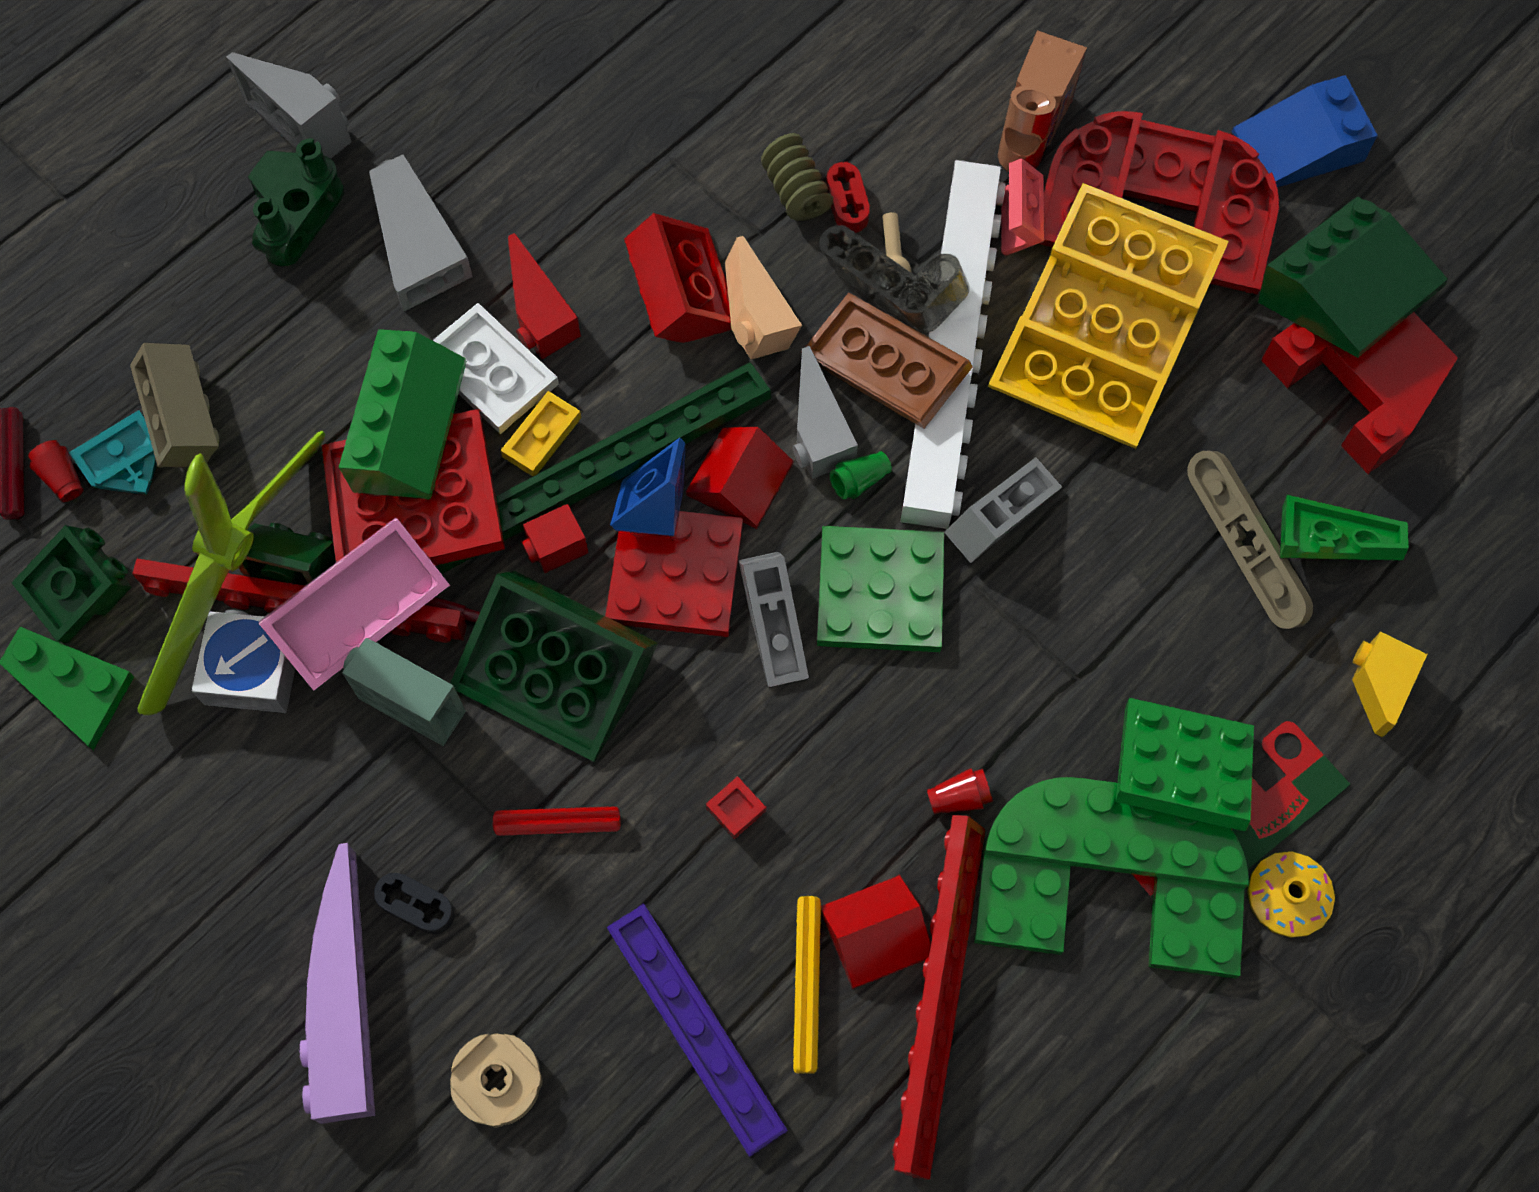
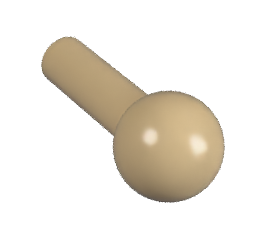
M886 213L883 215L887 258L881 265L880 273L886 283L901 285L909 279L911 267L907 259L902 257L898 214Z

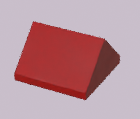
M759 427L722 428L686 490V496L728 516L743 518V523L757 529L792 468L794 461Z
M900 875L821 906V914L852 990L925 961L930 954L931 943L920 905Z

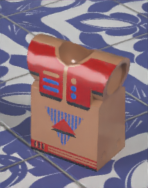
M1037 30L1018 76L1015 89L1011 93L1000 141L998 158L999 163L1006 171L1009 172V163L1021 158L1035 169L1041 163L1046 147L1051 143L1074 98L1087 50L1086 47Z

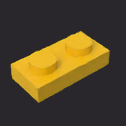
M547 391L500 450L502 457L531 476L537 475L582 418L580 410Z

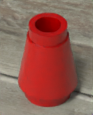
M50 440L31 450L28 455L31 460L30 468L59 497L61 502H69L83 493V488L80 485L67 447L61 446L57 440Z
M972 768L936 785L934 788L927 789L934 814L984 809L983 804L993 802L983 769L972 771Z

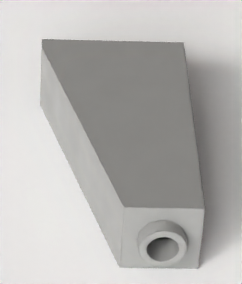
M402 154L394 159L385 160L376 168L369 170L393 284L403 310L406 311L473 277L466 254L405 156Z

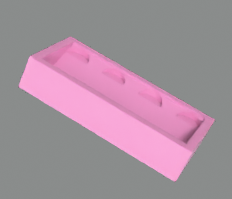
M394 518L260 620L259 625L309 686L315 690L344 668V662L349 652L354 647H360L366 637L374 642L379 641L450 586V584L401 522Z

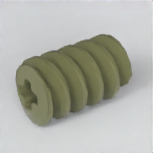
M790 133L777 138L769 144L762 154L761 164L767 171V176L773 183L774 190L780 196L781 203L786 207V213L790 219L807 221L828 211L833 204V196L827 193L828 187L826 183L820 181L822 175L817 169H814L815 162L811 157H808L809 150L805 145H802V137L799 134Z

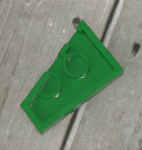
M1291 495L1286 496L1282 506L1280 558L1403 560L1408 551L1407 522Z
M19 627L0 659L1 666L92 750L95 749L134 679L130 671L22 627Z

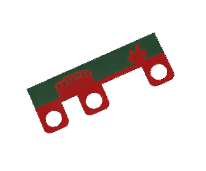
M1291 721L1283 722L1262 740L1263 750L1286 776L1266 792L1252 778L1251 821L1246 832L1232 829L1243 849L1248 869L1351 785L1304 732ZM1291 733L1300 740L1302 749L1296 758L1285 759L1278 755L1274 742L1280 734ZM1132 874L1153 899L1154 877Z

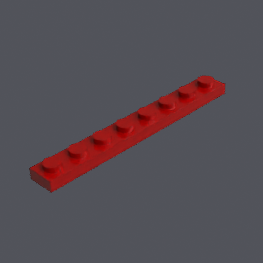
M137 558L132 574L146 592L156 596L167 597L169 592L183 595L194 568ZM228 573L215 600L224 601L227 606L235 609L247 610L249 606L264 608L265 611L271 613L305 586ZM424 605L390 631V633L399 636H409L410 632L426 634V637L433 641L447 643L451 639L464 640L467 624L461 611Z
M952 815L951 827L945 835L946 857L944 870L940 873L937 883L939 892L937 912L933 915L930 924L932 935L930 954L923 966V976L925 979L923 996L916 1008V1022L918 1026L915 1044L911 1047L908 1056L910 1075L907 1090H905L901 1099L903 1117L900 1135L896 1138L893 1146L894 1170L913 1178L930 1180L985 836V828L969 816Z

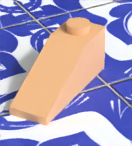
M744 236L737 237L725 261L731 328L737 342L743 346L752 360L789 349L802 324Z

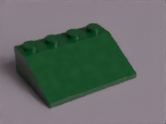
M1357 196L1267 265L1258 303L1359 358L1446 286L1448 278L1391 213L1377 207L1373 202Z
M510 571L496 575L450 684L454 686L456 691L594 762L597 760L641 683L658 643L516 571Z

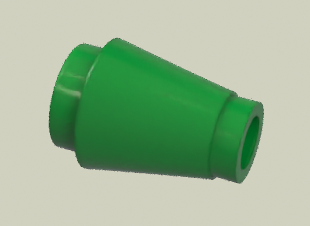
M879 451L875 454L838 462L836 468L830 471V482L834 491L841 499L849 497L856 499L885 477V475L891 473L892 466L887 455Z

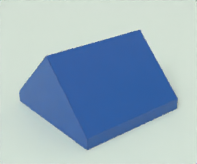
M678 438L622 480L610 524L616 531L674 536L684 492L685 442L681 438Z

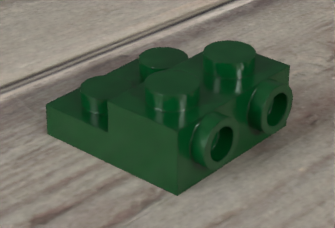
M65 525L12 582V585L57 642L68 643L94 614L105 616L131 589V585L124 578L128 574V569L118 559L111 556L107 557L101 549L105 545L104 539L91 528L82 529Z

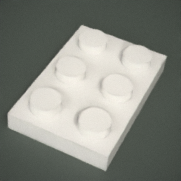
M479 303L474 305L433 340L465 357L467 363L459 395L472 408L479 409L481 416L500 434L538 403L547 391L550 392L559 384L558 377Z

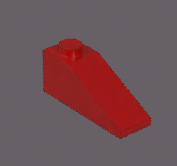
M513 233L508 236L516 313L520 326L516 333L522 344L528 350L533 348L542 360L581 336L578 317L516 234Z

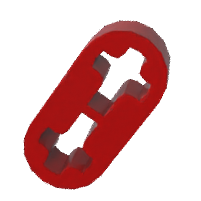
M848 162L836 163L829 168L826 183L828 187L827 193L833 196L831 208L834 219L842 231L857 233L867 226L870 213L862 177L858 168ZM844 177L845 181L849 182V191H844L842 183L838 181V178ZM847 204H852L855 214H858L857 218H851V215L846 213Z

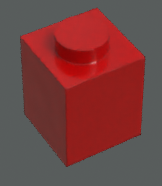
M568 504L523 524L527 539L521 541L522 546L531 564L538 561L544 573L589 553L585 536Z

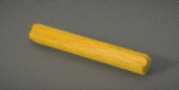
M802 896L797 900L793 1070L800 1074L816 1073L818 1068L821 900L814 896Z

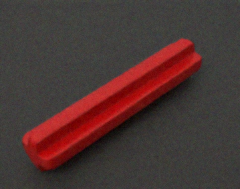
M616 806L497 810L493 815V830L498 836L616 832L620 830L621 813Z

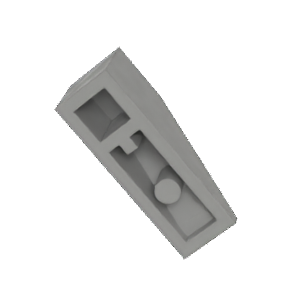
M810 346L802 348L797 444L793 445V452L801 468L807 467L811 478L814 479L835 469L838 462L856 458L858 445Z
M1035 457L969 507L944 533L968 561L972 563L1058 492L1062 486Z
M779 552L739 560L746 599L768 687L808 679L809 675L784 556Z

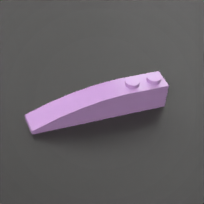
M348 843L338 845L323 891L313 935L307 979L306 1040H301L300 1042L301 1063L304 1068L308 1067L309 1085L303 1087V1106L306 1114L311 1113V1120L320 1124L375 1116L356 852Z

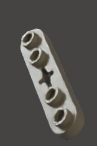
M1201 451L1195 454L1188 465L1187 475L1190 483L1269 618L1276 626L1284 629L1304 626L1310 620L1313 613L1312 600L1287 558H1280V545L1230 461L1224 454L1218 451ZM1245 530L1255 531L1256 536L1252 539L1254 547L1243 545L1242 541L1246 538Z

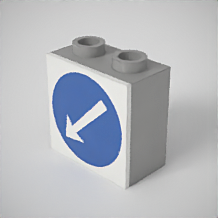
M226 610L225 613L209 612L191 690L204 705L287 713L295 667L259 625V621L264 618L263 616H252L239 610Z

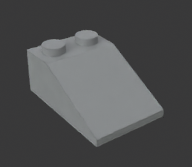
M233 52L226 56L245 102L295 149L302 140L312 138L314 143L316 141L320 143L323 155L331 159L351 143L346 127L349 125V122L339 107L341 99L329 84L322 85L310 74Z

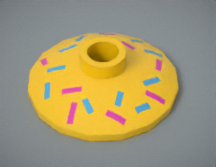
M1295 852L1275 853L1262 860L1250 875L1247 889L1250 908L1259 922L1273 933L1289 938L1308 936L1321 929L1332 915L1335 902L1332 881L1323 867L1309 856ZM1290 884L1300 887L1302 890L1301 898H1295L1289 893L1288 887Z

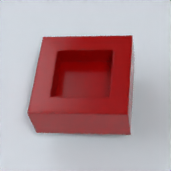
M738 776L705 804L706 809L733 839L737 838L766 812V806Z

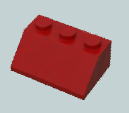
M653 213L624 238L629 259L633 266L640 294L644 300L655 337L685 343L732 330L727 282L708 228Z

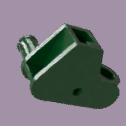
M312 138L299 142L296 147V153L266 151L248 176L259 199L253 206V213L259 222L252 235V245L256 250L264 253L267 259L274 265L288 266L297 262L341 201L344 194L343 184L340 178L337 177L335 163L328 156L323 155L320 143L318 141L314 143Z

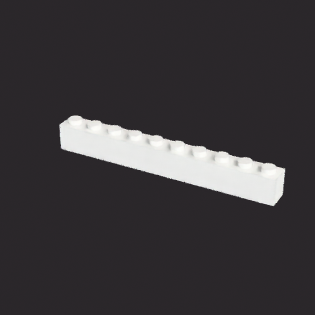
M955 160L928 337L970 360L973 368L925 429L915 424L900 521L903 523L948 529L951 515L959 516L963 492L955 491L957 479L964 480L968 456L960 455L962 443L969 444L973 420L965 419L967 407L974 408L978 385L970 384L972 372L979 373L983 350L975 349L977 338L984 339L987 315H981L980 311L981 304L989 305L992 282L985 281L986 271L994 270L997 248L990 247L991 238H998L1001 215L994 214L995 205H1003L1006 183L999 182L1001 166Z

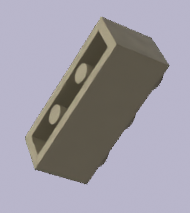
M143 343L130 367L158 467H189L194 457L200 453L208 462L213 453L218 449L219 434L217 429L213 428L211 422L209 399L206 394H203L199 380V365L193 359L190 345Z

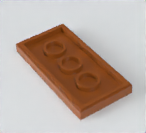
M851 293L845 296L805 346H810L820 368L923 429L926 428L973 368L970 360Z

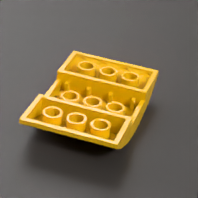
M1083 183L1053 245L1050 258L1023 315L1020 316L988 387L1136 449L1229 241Z

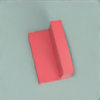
M1022 158L1009 163V184L1005 187L1003 205L1001 206V253L1005 256L1044 242V176Z

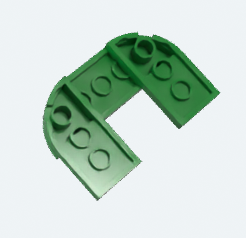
M1074 777L1048 779L1031 785L1015 795L1000 811L988 834L983 851L974 943L1061 955L1064 950L1070 866L1154 877L1148 967L1234 979L1240 976L1244 890L1249 885L1247 862L1243 849L1231 828L1116 802L1117 783Z

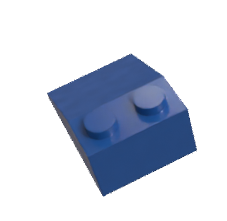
M1346 75L1310 85L1233 127L1232 130L1234 136L1248 143L1260 154L1258 159L1265 166L1268 173L1272 172L1277 187L1364 162L1378 136Z

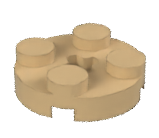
M485 1034L469 1041L456 1055L451 1068L450 1089L455 1105L466 1117L478 1124L497 1128L514 1123L529 1112L538 1098L543 1080L537 1057L526 1043L513 1035ZM492 1068L494 1071L499 1072L504 1068L507 1071V1075L504 1077L506 1086L502 1090L493 1088L489 1092L484 1087L489 1081L485 1075L489 1069Z

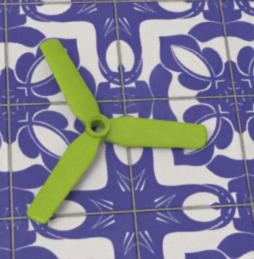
M324 431L316 433L263 490L232 519L230 518L226 501L204 456L200 453L192 460L186 475L185 494L199 529L192 546L193 552L199 554L138 705L139 714L154 715L166 707L229 570H237L250 551L254 535L247 531L248 527L318 451L325 439Z

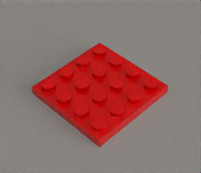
M479 409L453 414L431 499L354 493L339 469L346 440L322 445L336 562L394 518L401 522L435 566L505 549L483 421Z

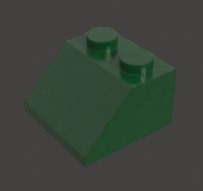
M254 523L247 529V531L254 535L253 543L239 570L243 576L306 586L336 563L334 543L331 538L320 533L310 532L307 536L294 533L291 528L279 523H270L269 526Z

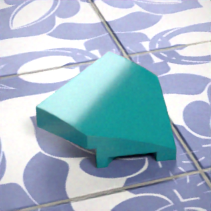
M139 410L69 452L93 488L147 494L157 466L145 418Z

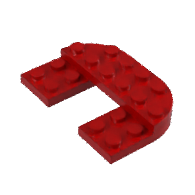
M1130 111L1111 112L1096 116L1094 121L1078 130L1075 128L1063 140L1054 155L1044 191V242L1039 244L1053 247L1076 196L1084 183L1119 198H1122L1124 195L1197 212L1194 228L1229 241L1210 284L1258 295L1261 290L1277 221L1279 196L1272 172L1268 173L1265 166L1258 159L1260 154L1252 146L1240 138L1220 130L1217 131L1215 136L1141 120L1143 113Z

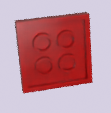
M679 511L674 536L618 531L605 616L624 626L729 637L743 518Z

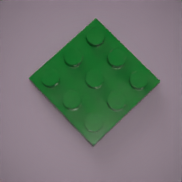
M822 526L817 646L941 652L944 532Z
M1129 698L1124 715L1116 802L1246 832L1251 821L1254 725Z

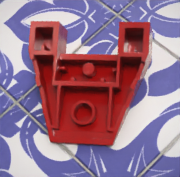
M1413 312L1359 358L1308 331L1306 328L1293 323L1272 339L1261 361L1286 388H1289L1324 363L1370 412V414L1353 426L1341 444L1343 449L1369 474L1399 451L1416 427L1458 357Z

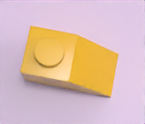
M1381 631L1370 643L1363 641L1357 650L1352 663L1358 665L1352 681L1374 733L1383 737L1396 725L1427 654Z

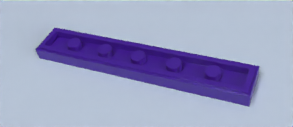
M642 904L609 925L607 930L748 1156L751 1157L784 1135L788 1130L646 906Z

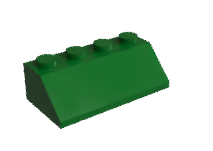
M378 329L339 464V469L352 492L424 499L432 498L467 363L465 357L418 332Z

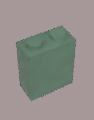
M367 637L360 647H354L345 659L342 674L361 701L442 746L445 745L466 712L452 684Z

